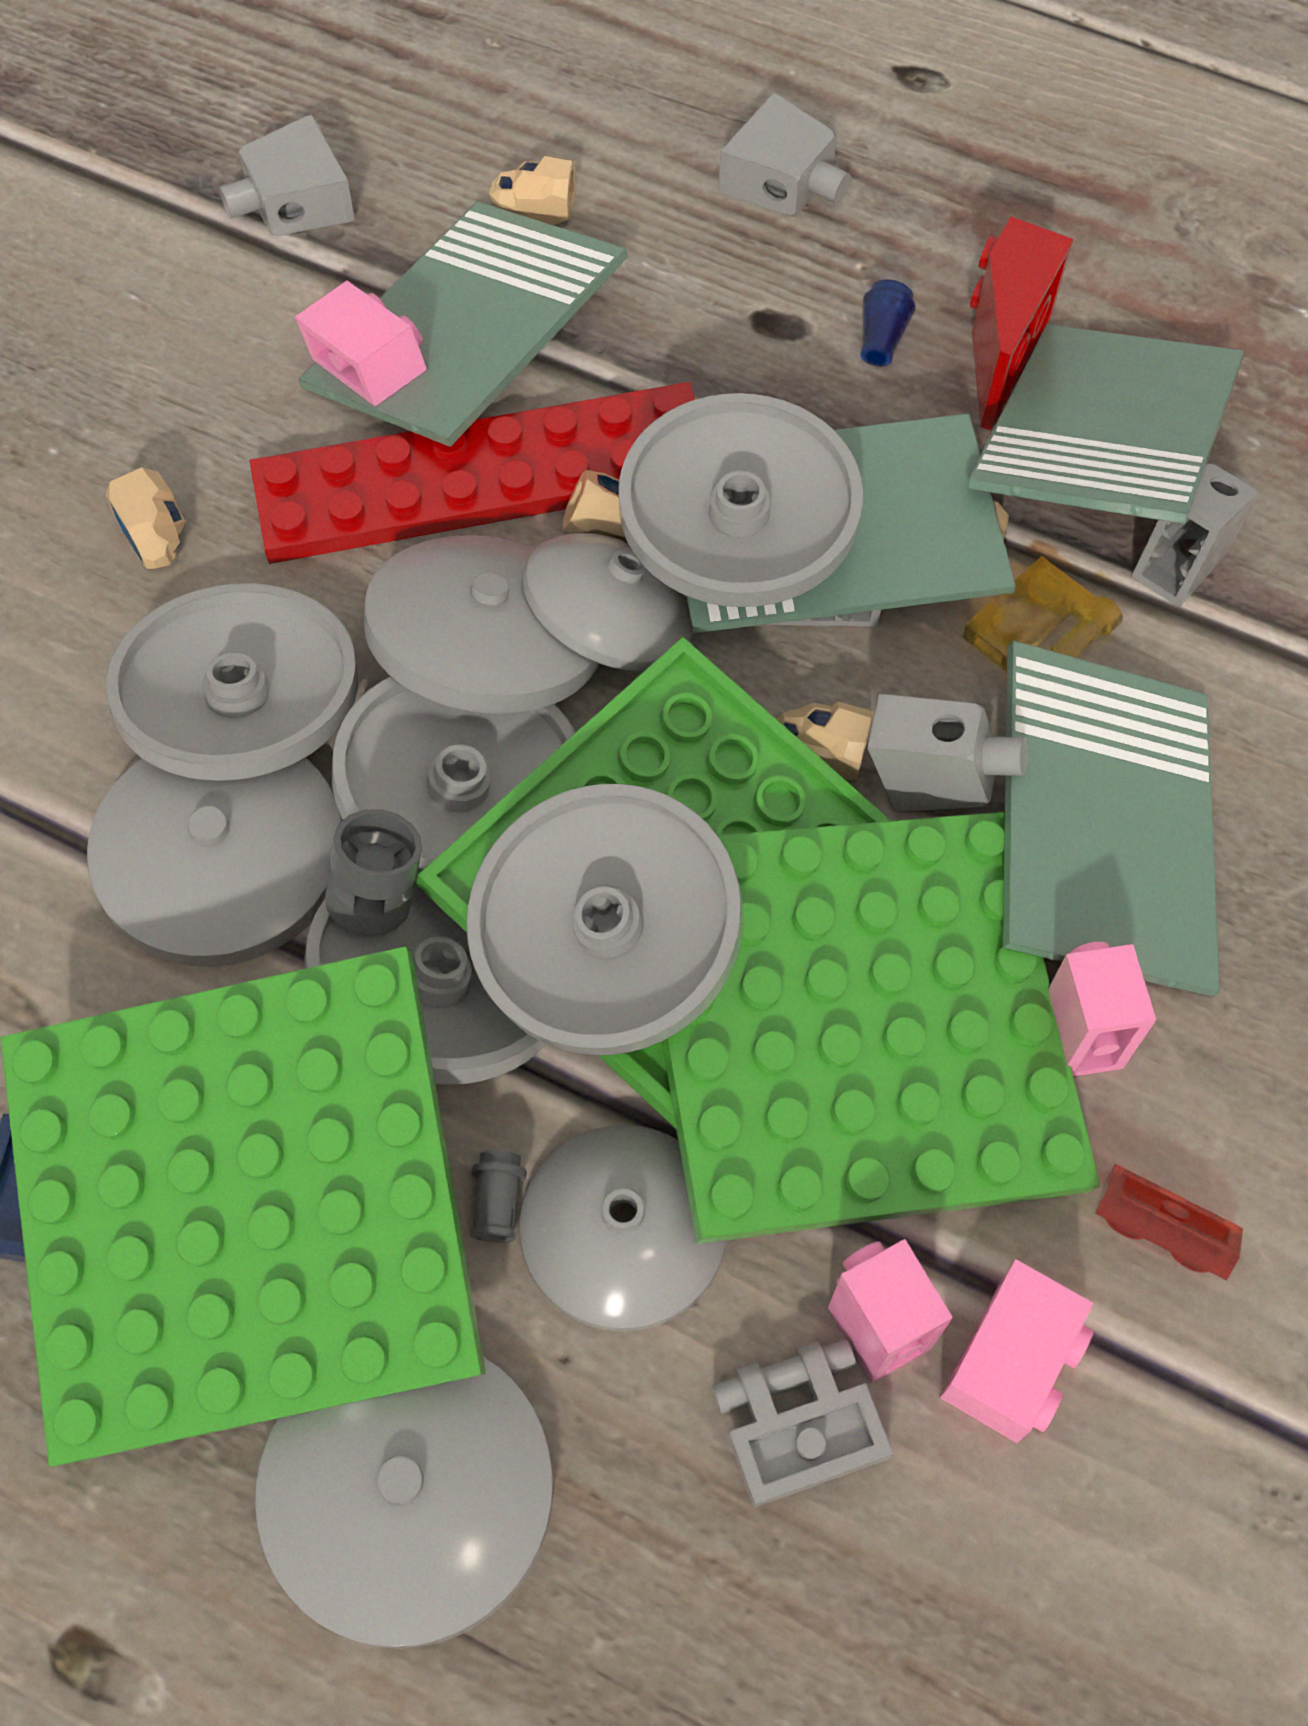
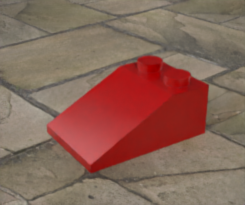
M1012 216L1000 236L991 235L984 246L978 267L986 270L985 276L982 275L978 280L970 301V307L977 310L972 329V342L980 426L990 431L1021 376L1044 328L1051 320L1073 239Z

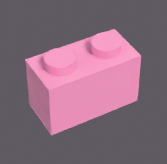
M345 281L295 316L312 359L374 407L427 370L419 348L423 343L422 337L414 323L404 315L398 317L388 310L375 294L369 293L367 295L349 281Z
M1091 942L1074 948L1069 954H1066L1048 989L1067 1066H1071L1073 1077L1124 1069L1156 1021L1133 944L1109 947V944L1106 942Z
M905 1239L887 1249H884L881 1242L877 1241L849 1256L843 1262L846 1271L836 1280L837 1286L828 1306V1311L844 1338L849 1342L853 1354L872 1384L932 1350L953 1317Z
M1015 1259L1003 1275L940 1399L1015 1443L1020 1442L1033 1427L1044 1432L1055 1415L1063 1397L1062 1392L1053 1388L1063 1365L1066 1364L1075 1369L1092 1339L1094 1330L1083 1324L1093 1306V1302Z

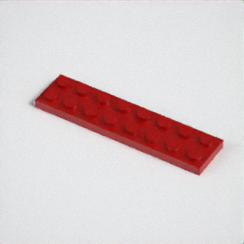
M689 381L476 419L451 447L408 431L250 459L252 480L268 563L273 564L566 510L576 484L585 470L602 472L620 480L625 458L641 433L666 412L696 400L691 383Z

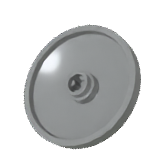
M731 393L707 396L687 402L666 412L651 423L636 439L625 458L619 481V513L622 529L630 548L642 565L653 576L679 593L693 599L722 606L755 607L775 604L799 596L819 585L841 565L850 552L858 533L863 507V485L858 465L852 452L836 431L816 415L800 406L781 399L757 394Z
M475 535L450 536L428 540L404 549L386 561L374 574L366 592L363 621L364 634L377 662L390 676L409 690L445 706L490 714L520 713L537 710L560 702L576 693L592 678L600 664L578 654L561 643L540 623L532 612L526 600L522 582L524 568L535 547L498 537Z
M253 583L227 584L204 588L187 593L159 606L137 622L123 637L111 657L106 675V696L114 723L125 743L137 755L157 768L187 778L213 781L239 780L269 774L288 767L312 754L338 731L342 721L355 702L358 690V670L354 646L350 635L338 617L327 607L302 593L279 586Z
M390 676L361 696L341 723L333 748L332 788L336 806L342 820L350 814L362 810L382 809L399 814L411 822L420 834L422 842L418 875L573 736L575 730L555 704L520 713L490 714L471 712L426 699L409 690Z
M303 758L288 767L269 774L224 781L199 780L179 776L157 768L144 759H140L120 776L109 789L94 816L87 845L89 877L101 906L114 926L127 939L144 951L167 961L191 966H223L245 962L281 947L295 938L312 922L315 913L325 899L328 873L331 868L330 857L333 836L338 824L342 822V818L329 784L320 771L307 758Z
M598 784L580 787L553 796L524 813L503 832L484 858L471 889L468 904L467 938L470 955L476 973L494 1003L514 1024L527 1034L550 1046L573 1053L587 1055L628 1053L647 1048L678 1033L702 1014L720 993L730 976L741 946L744 923L742 892L734 866L721 840L696 812L666 794L635 785Z
M415 880V889L407 920L396 930L383 935H361L346 930L333 920L327 911L326 900L324 899L315 913L309 928L304 956V969L407 946L413 953L435 1084H467L498 1077L526 1063L546 1045V1043L537 1040L514 1024L494 1003L476 973L470 955L467 932L416 885L417 880Z
M484 1356L485 1375L276 1420L264 1446L258 1468L255 1493L257 1528L267 1562L278 1583L289 1598L318 1624L344 1638L374 1647L404 1649L433 1645L457 1637L492 1616L511 1598L531 1571L542 1549L552 1513L554 1486L550 1451L542 1425L526 1395L501 1368Z

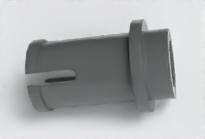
M499 1150L480 1153V1161L473 1165L471 1173L474 1177L478 1178L471 1237L481 1241L499 1243L515 1240L516 1232L514 1229L519 1182L526 1179L527 1171L520 1167V1155Z

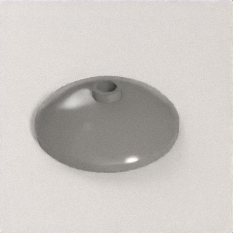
M571 533L556 536L537 546L531 553L524 568L523 590L536 618L561 643L590 660L613 668L645 671L682 637L687 641L691 639L692 626L685 595L665 585L653 576L638 560L629 544L624 541L594 533Z
M615 1125L602 1127L580 1134L560 1146L544 1161L531 1180L525 1194L520 1216L522 1250L529 1272L538 1288L564 1314L578 1322L602 1330H644L668 1322L682 1314L710 1286L721 1264L726 1240L696 1244L679 1140L660 1131L641 1126ZM619 1203H628L635 1208L637 1213L631 1221L622 1223L611 1217V1209Z

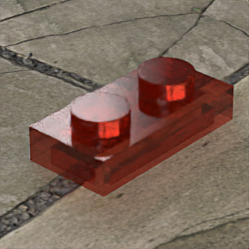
M1114 1164L1102 1187L1095 1214L1105 1218L1107 1223L1121 1235L1136 1240L1144 1238L1171 1252L1174 1259L1184 1267L1199 1273L1209 1271L1227 1281L1240 1258L1243 1228Z

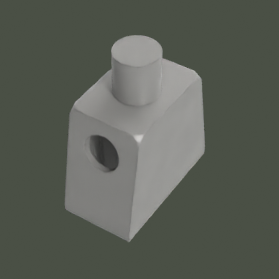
M773 92L720 151L718 191L725 195L792 216L797 215L815 194L838 204L848 190L851 175L833 166L837 140L834 131Z
M312 114L243 145L238 153L245 179L219 187L224 207L230 219L258 210L270 234L275 236L318 229L355 220L348 179Z
M1207 464L1186 524L1158 520L1131 577L1178 607H1181L1232 546L1258 497L1256 489L1242 475L1230 474L1215 464ZM1185 539H1195L1197 542L1188 550L1192 553L1188 558L1181 553L1179 543Z
M879 694L867 749L895 812L984 807L991 801L995 775L1025 776L1029 759L1026 737H993L984 707L968 702Z

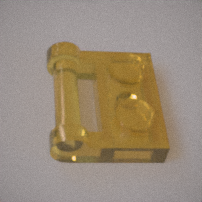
M1041 556L1014 580L1016 585L1014 593L998 595L965 625L962 638L1007 673V649L1013 640L1037 646L1072 614L1080 622L1058 641L1050 651L1076 658L1097 637L1109 635L1123 622V615L1119 607L1112 600L1106 597H1095Z

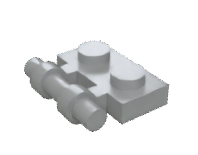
M847 1339L823 1347L817 1341L796 1348L797 1356L761 1369L757 1362L736 1369L737 1377L711 1386L720 1414L745 1405L751 1413L754 1423L729 1431L728 1438L753 1508L886 1461L893 1456V1451L867 1384L864 1383L841 1392L837 1389L832 1374L856 1366L854 1354ZM807 1384L814 1401L777 1414L771 1396Z

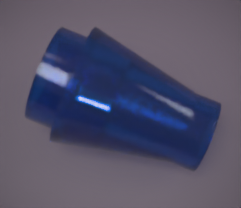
M891 279L879 280L863 296V345L860 356L869 365L884 367L891 364L894 352L915 313L916 305L913 301V292L906 284Z

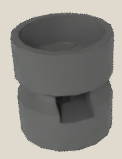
M371 809L350 814L338 824L333 836L330 857L331 868L328 873L325 900L327 911L333 920L346 930L361 935H383L396 930L407 920L422 853L421 836L411 822L393 812Z

